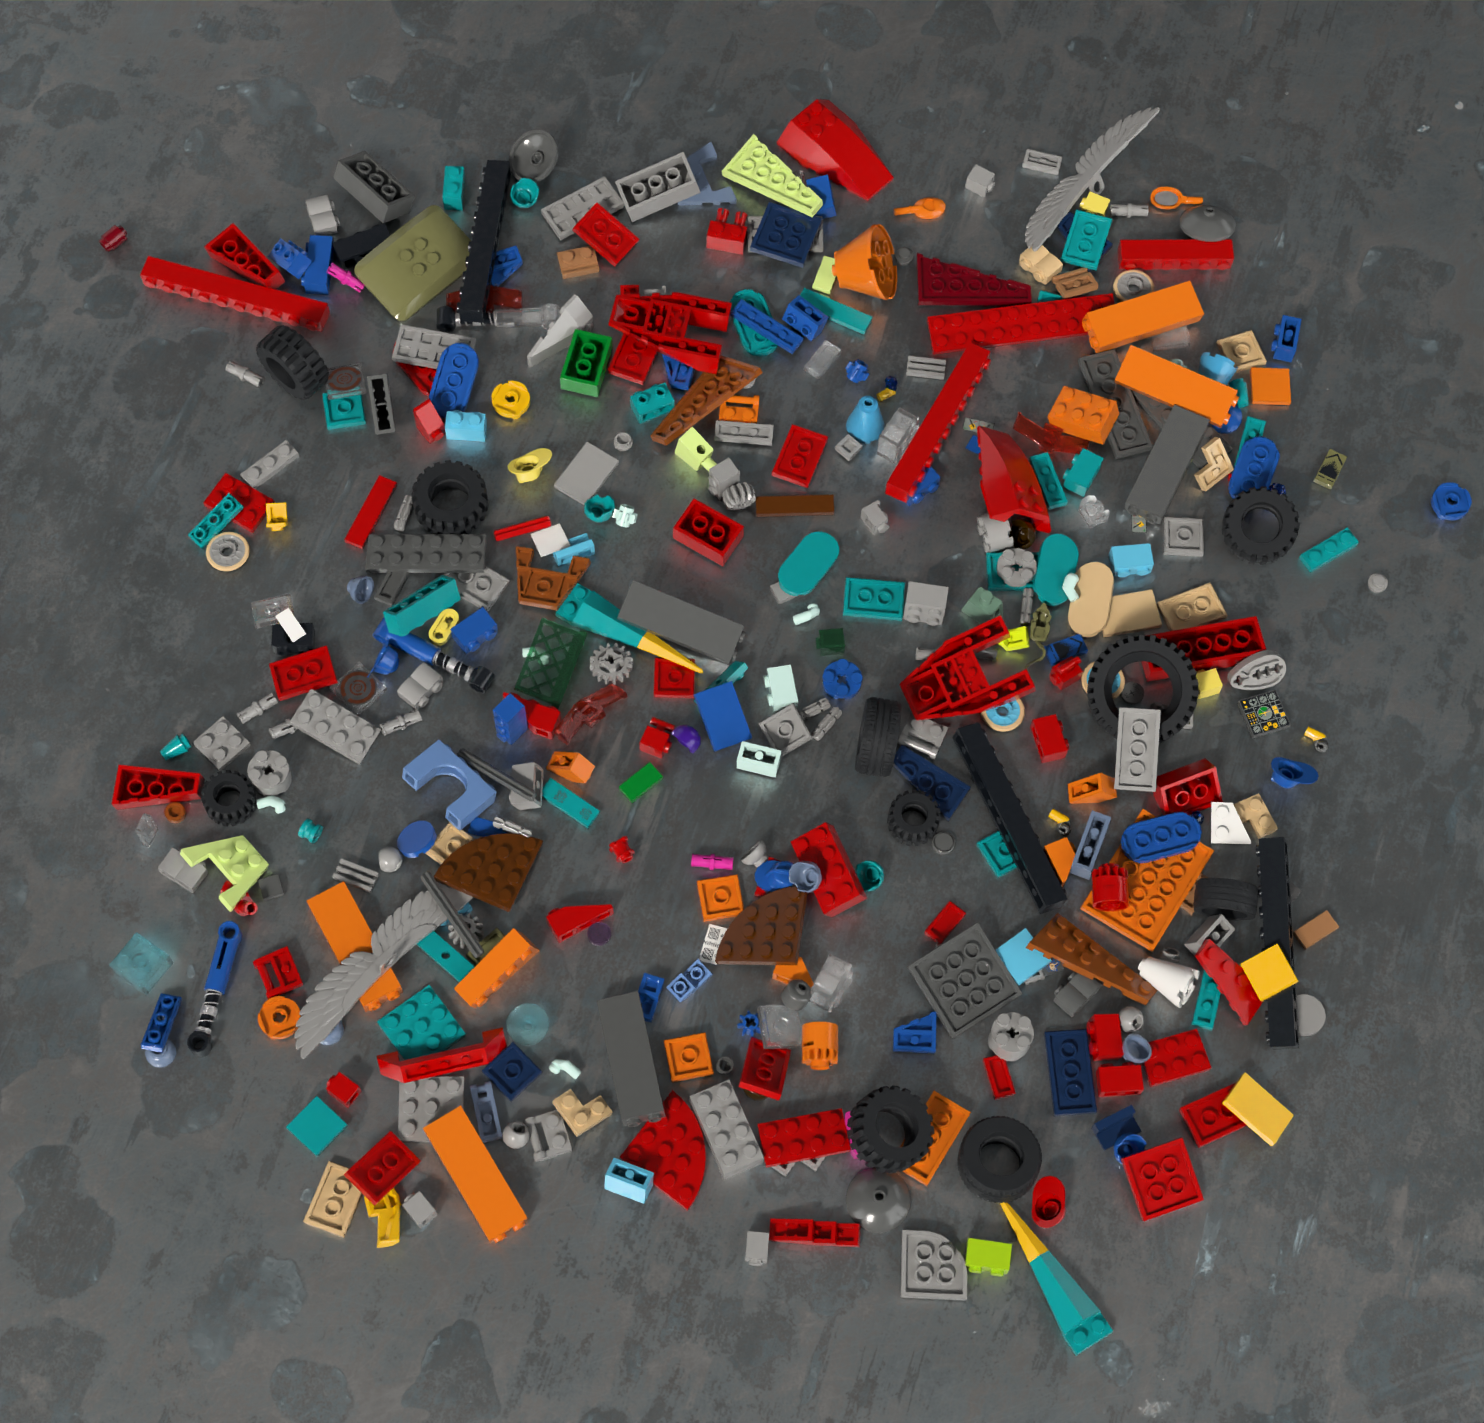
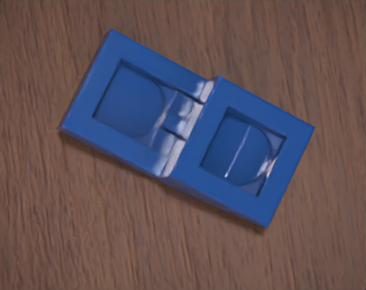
M647 973L643 975L638 992L645 1021L652 1023L663 988L664 978Z

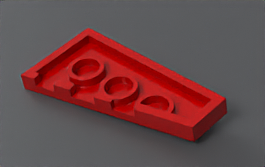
M1205 939L1195 957L1208 976L1212 977L1218 985L1217 989L1220 993L1224 994L1230 1002L1229 1006L1232 1010L1237 1012L1241 1023L1248 1025L1263 1001L1261 1002L1243 968L1212 940Z

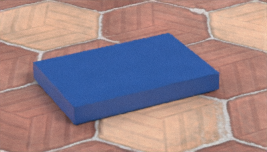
M732 681L694 694L714 752L752 739Z

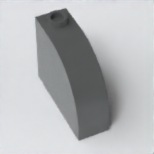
M388 374L367 376L376 435L396 432Z

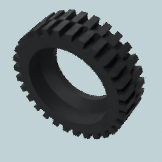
M1139 634L1135 637L1133 635L1127 636L1126 639L1117 640L1115 644L1108 646L1093 664L1087 687L1089 707L1099 726L1107 734L1117 739L1119 710L1112 698L1113 681L1118 672L1131 663L1139 661L1154 663L1167 673L1173 688L1171 703L1167 710L1160 715L1159 743L1182 730L1193 715L1199 695L1197 673L1191 665V660L1185 656V652L1182 649L1179 650L1174 643L1167 642V639L1156 638L1155 635L1145 636V634Z

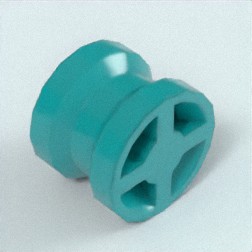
M307 818L302 823L298 836L300 838H307L310 843L314 844L321 836L323 826L314 824L311 819Z

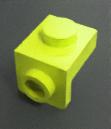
M1023 626L1008 629L1010 638L998 643L1006 651L1028 648V628Z

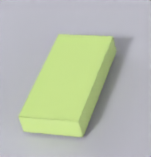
M823 257L812 290L830 295L837 278L832 273V265H835L834 258Z

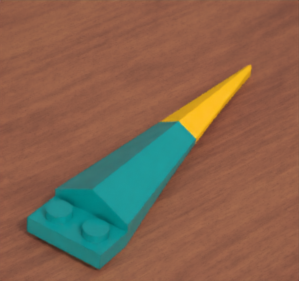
M579 583L576 584L555 613L556 617L571 626L614 639L698 673H703L699 666L656 635L618 620L617 617L620 609L594 590L591 591Z
M1000 1203L1042 1289L1062 1336L1075 1356L1112 1334L1113 1330L1101 1314L1100 1309L1009 1203Z

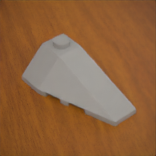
M576 294L561 308L559 319L556 323H550L546 336L540 337L527 355L529 367L535 366L570 346L575 329L587 332L593 330V315Z

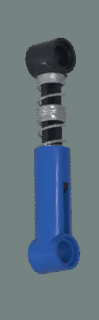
M385 618L381 620L373 633V637L382 644L388 641L389 645L431 666L434 664L436 666L440 665L444 670L452 674H458L459 678L464 677L468 685L481 694H485L495 678V674L483 666L476 668L468 667L463 664V661L460 662L455 657L443 654L440 647L412 633L406 636L389 633Z
M232 921L223 922L218 929L219 937L204 990L207 992L204 995L206 1000L202 1004L199 1013L201 1018L197 1021L198 1026L187 1039L188 1048L197 1057H205L212 1050L211 1026L212 1022H215L213 1018L216 1017L218 1011L219 997L225 995L238 944L242 941L241 930ZM229 931H235L232 937H226ZM198 1041H205L201 1048H195V1044Z

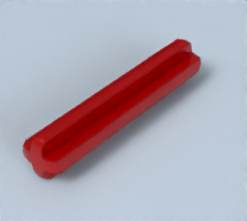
M546 515L494 530V536L496 541H501L550 527L551 520Z

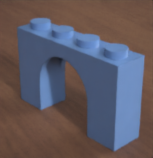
M437 740L403 768L402 778L416 791L432 778L439 775H451L463 783L466 791L447 807L445 818L459 831L495 802L497 793L495 788L490 783H486L476 770H472L462 757L454 754L450 746L442 743L440 740Z

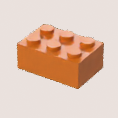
M1063 386L1048 414V420L1053 430L1103 445L1119 416V410L1115 400Z

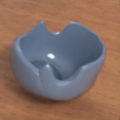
M798 861L789 870V882L795 884L798 891L813 892L818 889L822 881L821 870L814 862Z

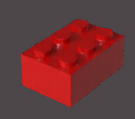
M695 498L673 527V539L721 566L725 565L744 537L743 525Z

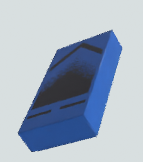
M1080 634L1044 646L1046 657L1051 666L1062 662L1070 656L1074 658L1088 653L1086 644Z

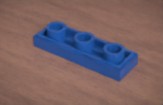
M160 994L141 1042V1049L163 1052L182 1002L181 997Z

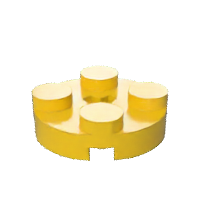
M508 381V383L503 385L501 383L492 392L493 409L503 417L518 419L530 406L529 392L526 386L518 381ZM514 396V402H508L506 399Z

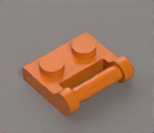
M733 395L720 405L719 421L757 424L760 395H754V397ZM726 402L753 404V408L726 406Z

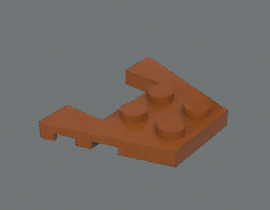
M516 546L519 604L558 611L590 566V559L573 556L568 573L532 568L530 566L534 550Z

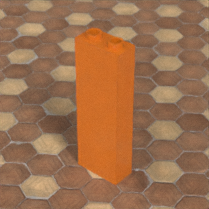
M1187 281L1088 312L1083 318L1082 326L1088 332L1090 346L1095 349L1097 354L1199 322L1204 316V312L1191 281Z
M1130 345L1115 378L1116 384L1172 408L1174 405L1196 413L1210 419L1209 423L1219 428L1223 424L1227 425L1231 414L1228 412L1231 406H1236L1239 396H1237L1238 390L1133 345Z
M344 881L306 900L340 965H342L341 961L350 958L351 953H373L371 946L372 932ZM389 968L359 999L365 1012L369 1010L375 1011L381 1007L382 1003L388 1000L393 1001L403 993L393 970Z
M461 1105L423 1128L489 1243L492 1241L498 1243L507 1237L505 1233L512 1229L516 1232L526 1225V1214Z

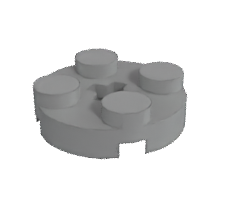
M1019 548L1006 549L998 559L996 570L999 578L1001 577L1005 584L1011 587H1023L1033 580L1037 564L1034 555L1030 551ZM1018 564L1022 568H1019V571H1015V568L1011 566Z

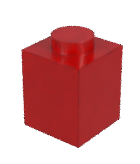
M338 1072L336 1076L333 1075L326 1084L328 1094L347 1108L352 1105L362 1092L357 1084L341 1072Z

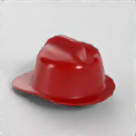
M1045 1176L1038 1180L1034 1186L1032 1218L1038 1226L1050 1228L1056 1226L1065 1217V1187L1057 1177Z

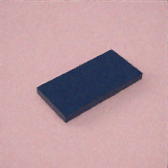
M1087 1029L1044 1032L1054 1116L1096 1114L1097 1106Z

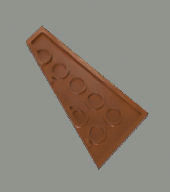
M721 355L717 374L703 372L650 437L653 441L667 446L763 373L761 368Z
M1059 913L1026 946L1031 951L1036 949L1044 953L1043 957L1047 959L1053 957L1061 961L1064 967L1091 980L1096 978L1102 981L1103 985L1108 988L1113 986L1121 990L1122 995L1143 1005H1146L1158 991Z

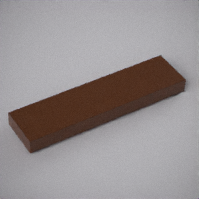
M833 495L756 496V517L834 515Z

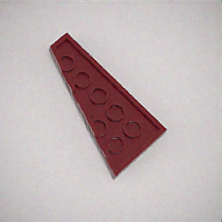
M920 253L916 255L918 305L1015 306L1032 303L1031 285L1010 279L1007 281L999 279L993 274H990V276L980 273L979 270L955 263L947 264L940 262V259L934 257L933 259L926 258Z

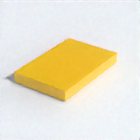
M1246 1072L1240 1076L1222 1102L1223 1105L1270 1146L1277 1142L1294 1116Z

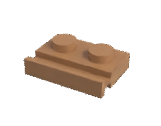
M591 246L557 252L563 279L600 272L595 250Z
M1083 267L1052 277V283L1056 285V289L1063 299L1098 290V283L1093 275L1087 271L1088 268Z

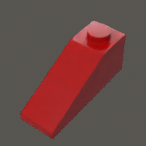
M611 904L565 906L561 909L555 908L551 910L546 916V920L558 943H561L613 915L614 911Z

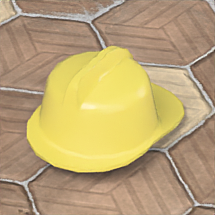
M547 448L533 450L522 457L512 460L507 466L508 471L516 475L519 483L533 481L540 476L542 466L547 464L552 458V452Z

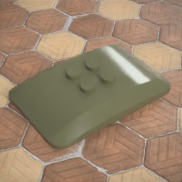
M431 205L362 258L355 265L354 273L397 321L404 322L463 276V271L467 269L465 260L466 256H469L470 253L468 251V244L471 240L441 207Z

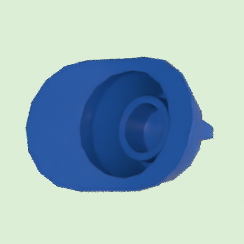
M388 641L382 646L370 674L376 672L388 675L397 670L400 661L398 653L389 646Z
M1283 757L1272 759L1273 773L1271 781L1283 788L1291 789L1299 783L1312 784L1318 780V772L1308 764Z
M775 860L762 863L755 872L757 885L769 892L796 886L789 882V870L793 863Z

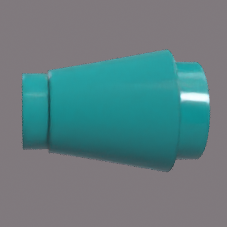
M1243 378L1229 382V387L1238 390V408L1250 405L1247 382H1244Z
M183 733L181 735L177 734L160 750V753L167 761L188 752L192 745Z

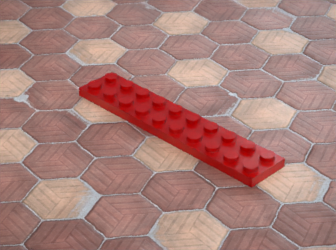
M1113 293L927 317L932 353L936 355L965 351L970 342L982 348L1085 336L1088 335V332L1083 329V318L1088 312L1114 305Z

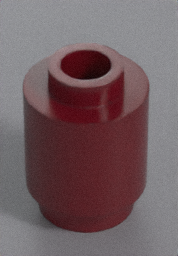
M113 225L101 235L99 243L107 252L114 251L127 240V232L121 225L118 227Z

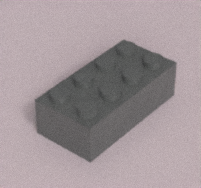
M366 151L338 160L333 178L382 223L410 213L415 195Z

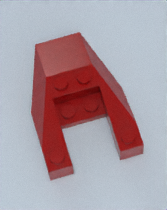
M672 292V295L652 293V296H640V294L616 295L609 326L695 370L717 374L722 345L685 338L688 325L727 332L732 303L679 292Z
M1001 615L946 640L942 646L899 684L916 721L982 713L1018 700L1036 691L1027 669L989 686L975 656L976 653L1010 638V633Z

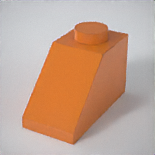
M554 751L545 769L569 781L586 783L590 779L595 766L580 753Z
M1098 773L1069 783V803H1101L1116 798L1117 793L1116 789H1114L1115 778Z
M1067 837L1045 845L1043 851L1048 855L1052 869L1058 875V880L1062 887L1065 885L1076 855V848L1072 842H1069Z
M798 956L797 965L775 966L772 979L785 984L794 979L803 980L813 991L814 983L802 957Z

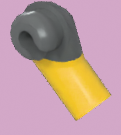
M1308 726L1304 735L1313 739L1318 752L1327 751L1328 742L1326 735Z
M1053 808L1048 817L1057 822L1058 831L1061 835H1069L1072 829L1069 817Z

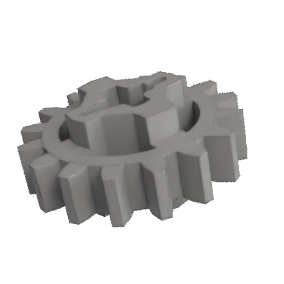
M607 643L606 648L600 645L599 651L594 650L593 656H590L592 676H597L598 682L604 679L606 685L609 681L616 685V680L623 682V677L629 678V672L633 670V658L630 657V651L625 652L624 646L618 648L617 643L613 647Z

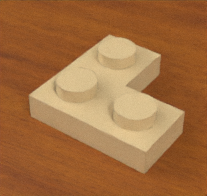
M1214 437L1201 447L1208 464L1195 473L1194 476L1202 491L1209 490L1234 470L1221 439L1218 437Z
M1259 793L1233 804L1242 824L1249 821L1258 839L1278 830Z
M571 1089L555 1098L552 1102L576 1137L613 1113L601 1095L583 1106Z

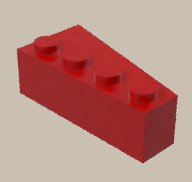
M234 223L204 246L212 259L254 284L277 289L285 283L280 271Z
M118 765L111 805L117 810L198 800L202 796L201 791L204 788L205 778L200 773Z

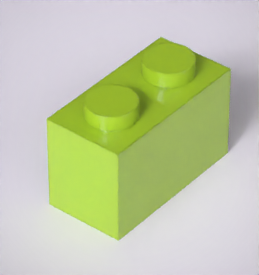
M968 1238L964 1259L965 1266L971 1273L988 1271L990 1275L1002 1277L1010 1270L1012 1244Z

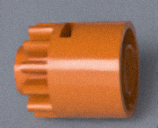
M809 1022L802 1025L803 1064L810 1065V1068L813 1070H827L833 1064H838L837 1024Z

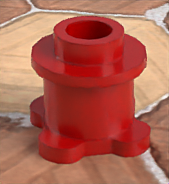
M623 836L609 844V851L611 853L614 852L617 857L616 861L623 864L632 860L635 853L628 845L627 836Z

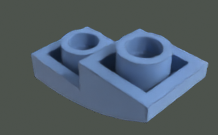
M697 959L666 988L681 1003L714 974L700 959Z

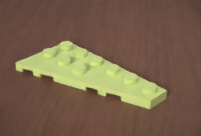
M754 134L722 170L724 177L810 217H813L823 206L822 199L813 190L806 187L798 176L796 177L792 170L775 154H772L764 143L762 144Z

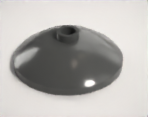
M534 129L524 133L515 141L509 154L511 173L517 180L529 178L537 183L551 173L558 158V145L554 137L544 130Z
M1212 205L1191 207L1181 214L1179 221L1180 228L1186 235L1206 242L1225 240L1233 235L1236 228L1235 219L1230 213Z
M869 1168L856 1175L849 1184L846 1193L847 1211L851 1219L856 1224H860L862 1229L873 1233L888 1232L897 1228L907 1217L911 1205L910 1191L905 1181L897 1173L888 1174L887 1170L881 1173L877 1172L876 1168ZM882 1194L883 1199L877 1200L875 1195Z

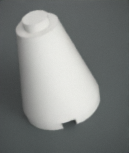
M1153 957L1143 958L1138 966L1140 976L1179 1008H1181V1004L1184 1005L1190 998L1195 988L1193 980L1194 978L1198 980L1200 971L1195 968Z

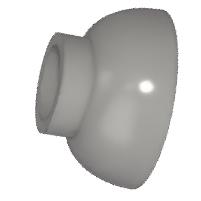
M763 840L754 844L740 861L746 865L754 864L756 868L764 863L768 855L765 853L766 845Z

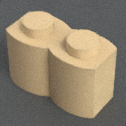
M1043 245L1036 252L1031 247L1020 254L1019 262L1021 267L1033 273L1035 280L1046 285L1052 280L1053 276L1062 272V262L1056 256L1049 253Z

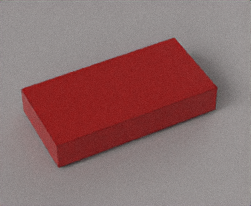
M949 901L927 927L924 934L937 944H942L966 916V912Z
M996 1055L983 1058L994 1100L1015 1095L1016 1092L1006 1060L1000 1059Z

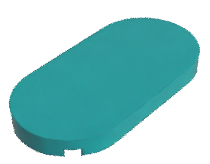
M740 290L733 295L730 301L732 303L731 311L742 299L773 318L764 296L759 292H754V290ZM731 316L741 344L749 354L763 357L770 355L777 349L778 345Z
M812 532L806 535L779 569L778 581L780 588L792 596H804L812 592L838 559L839 545L836 539L825 532Z
M1052 534L1042 542L1039 550L1037 570L1033 579V590L1039 596L1038 599L1049 606H1058L1068 599L1062 589V585L1067 574L1076 573L1079 551L1074 541L1066 535Z

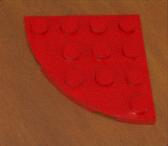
M672 1090L663 1101L666 1117L661 1118L657 1122L647 1121L619 1159L654 1172L653 1185L688 1211L694 1203L703 1181L706 1162L705 1143L700 1125L694 1113L686 1102Z

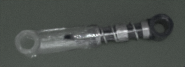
M546 304L542 308L495 309L493 313L487 311L484 323L463 322L461 321L460 314L453 307L442 306L437 309L436 328L441 332H451L462 324L467 326L469 324H473V326L491 324L492 326L495 325L496 328L543 327L548 330L550 323H556L559 319L560 307L555 304Z

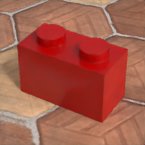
M1056 714L1033 719L1030 728L1041 762L1046 763L1065 758L1069 750V743L1067 738L1064 739L1061 720L1057 719Z
M1094 1014L1087 1022V1033L1091 1037L1089 1052L1093 1055V1061H1118L1124 1055L1119 1014Z
M1126 1062L1122 1066H1114L1112 1063L1102 1064L1095 1072L1098 1097L1141 1095L1144 1090L1141 1065H1135L1134 1062Z

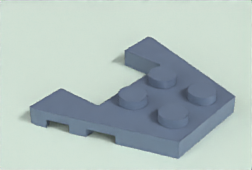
M712 142L686 158L701 193L678 202V206L702 205V203H713V205H720L723 202H729V204L737 203L731 186L712 191L701 164L717 160V154Z

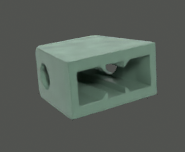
M978 587L961 611L982 624L1000 615L1003 618V602L992 595L990 591Z

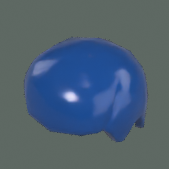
M1122 1134L1114 1143V1156L1122 1164L1120 1158L1145 1150L1147 1142L1138 1134Z

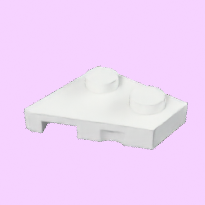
M1211 802L1210 843L1251 844V840L1233 803Z

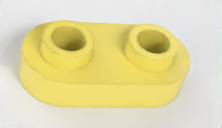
M454 609L443 610L430 628L429 639L432 644L442 646L452 636L450 629L460 621L459 615ZM448 619L453 620L451 623L446 622ZM437 635L443 636L441 639L436 638Z

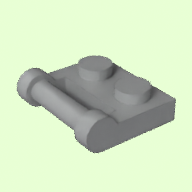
M911 713L897 745H905L929 755V758L935 760L948 727L928 719L916 721L913 713ZM908 735H910L912 737L934 745V747L931 748L907 737Z
M558 1110L523 1120V1124L529 1130V1136L535 1153L533 1155L535 1162L572 1151L563 1118ZM542 1124L549 1150L543 1151L535 1125Z

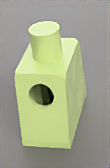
M693 427L679 438L674 453L694 470L699 471L704 467L709 471L710 468L717 465L711 458L714 451L713 448Z

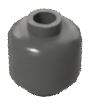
M799 979L791 980L781 993L783 1004L794 1011L802 1010L812 997L810 986Z

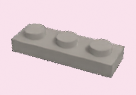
M716 420L714 441L772 446L774 425Z
M285 440L242 472L240 476L247 485L257 489L298 458L299 454Z

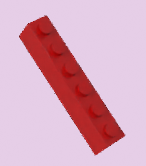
M1197 239L1120 240L1118 246L1119 269L1225 270L1231 269L1234 260L1232 239L1217 242H1206Z

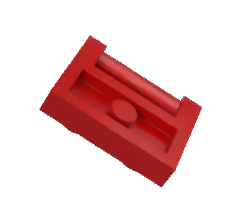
M288 946L253 961L255 969H258L266 988L267 999L280 996L304 985ZM266 964H272L280 983L279 987L274 988Z

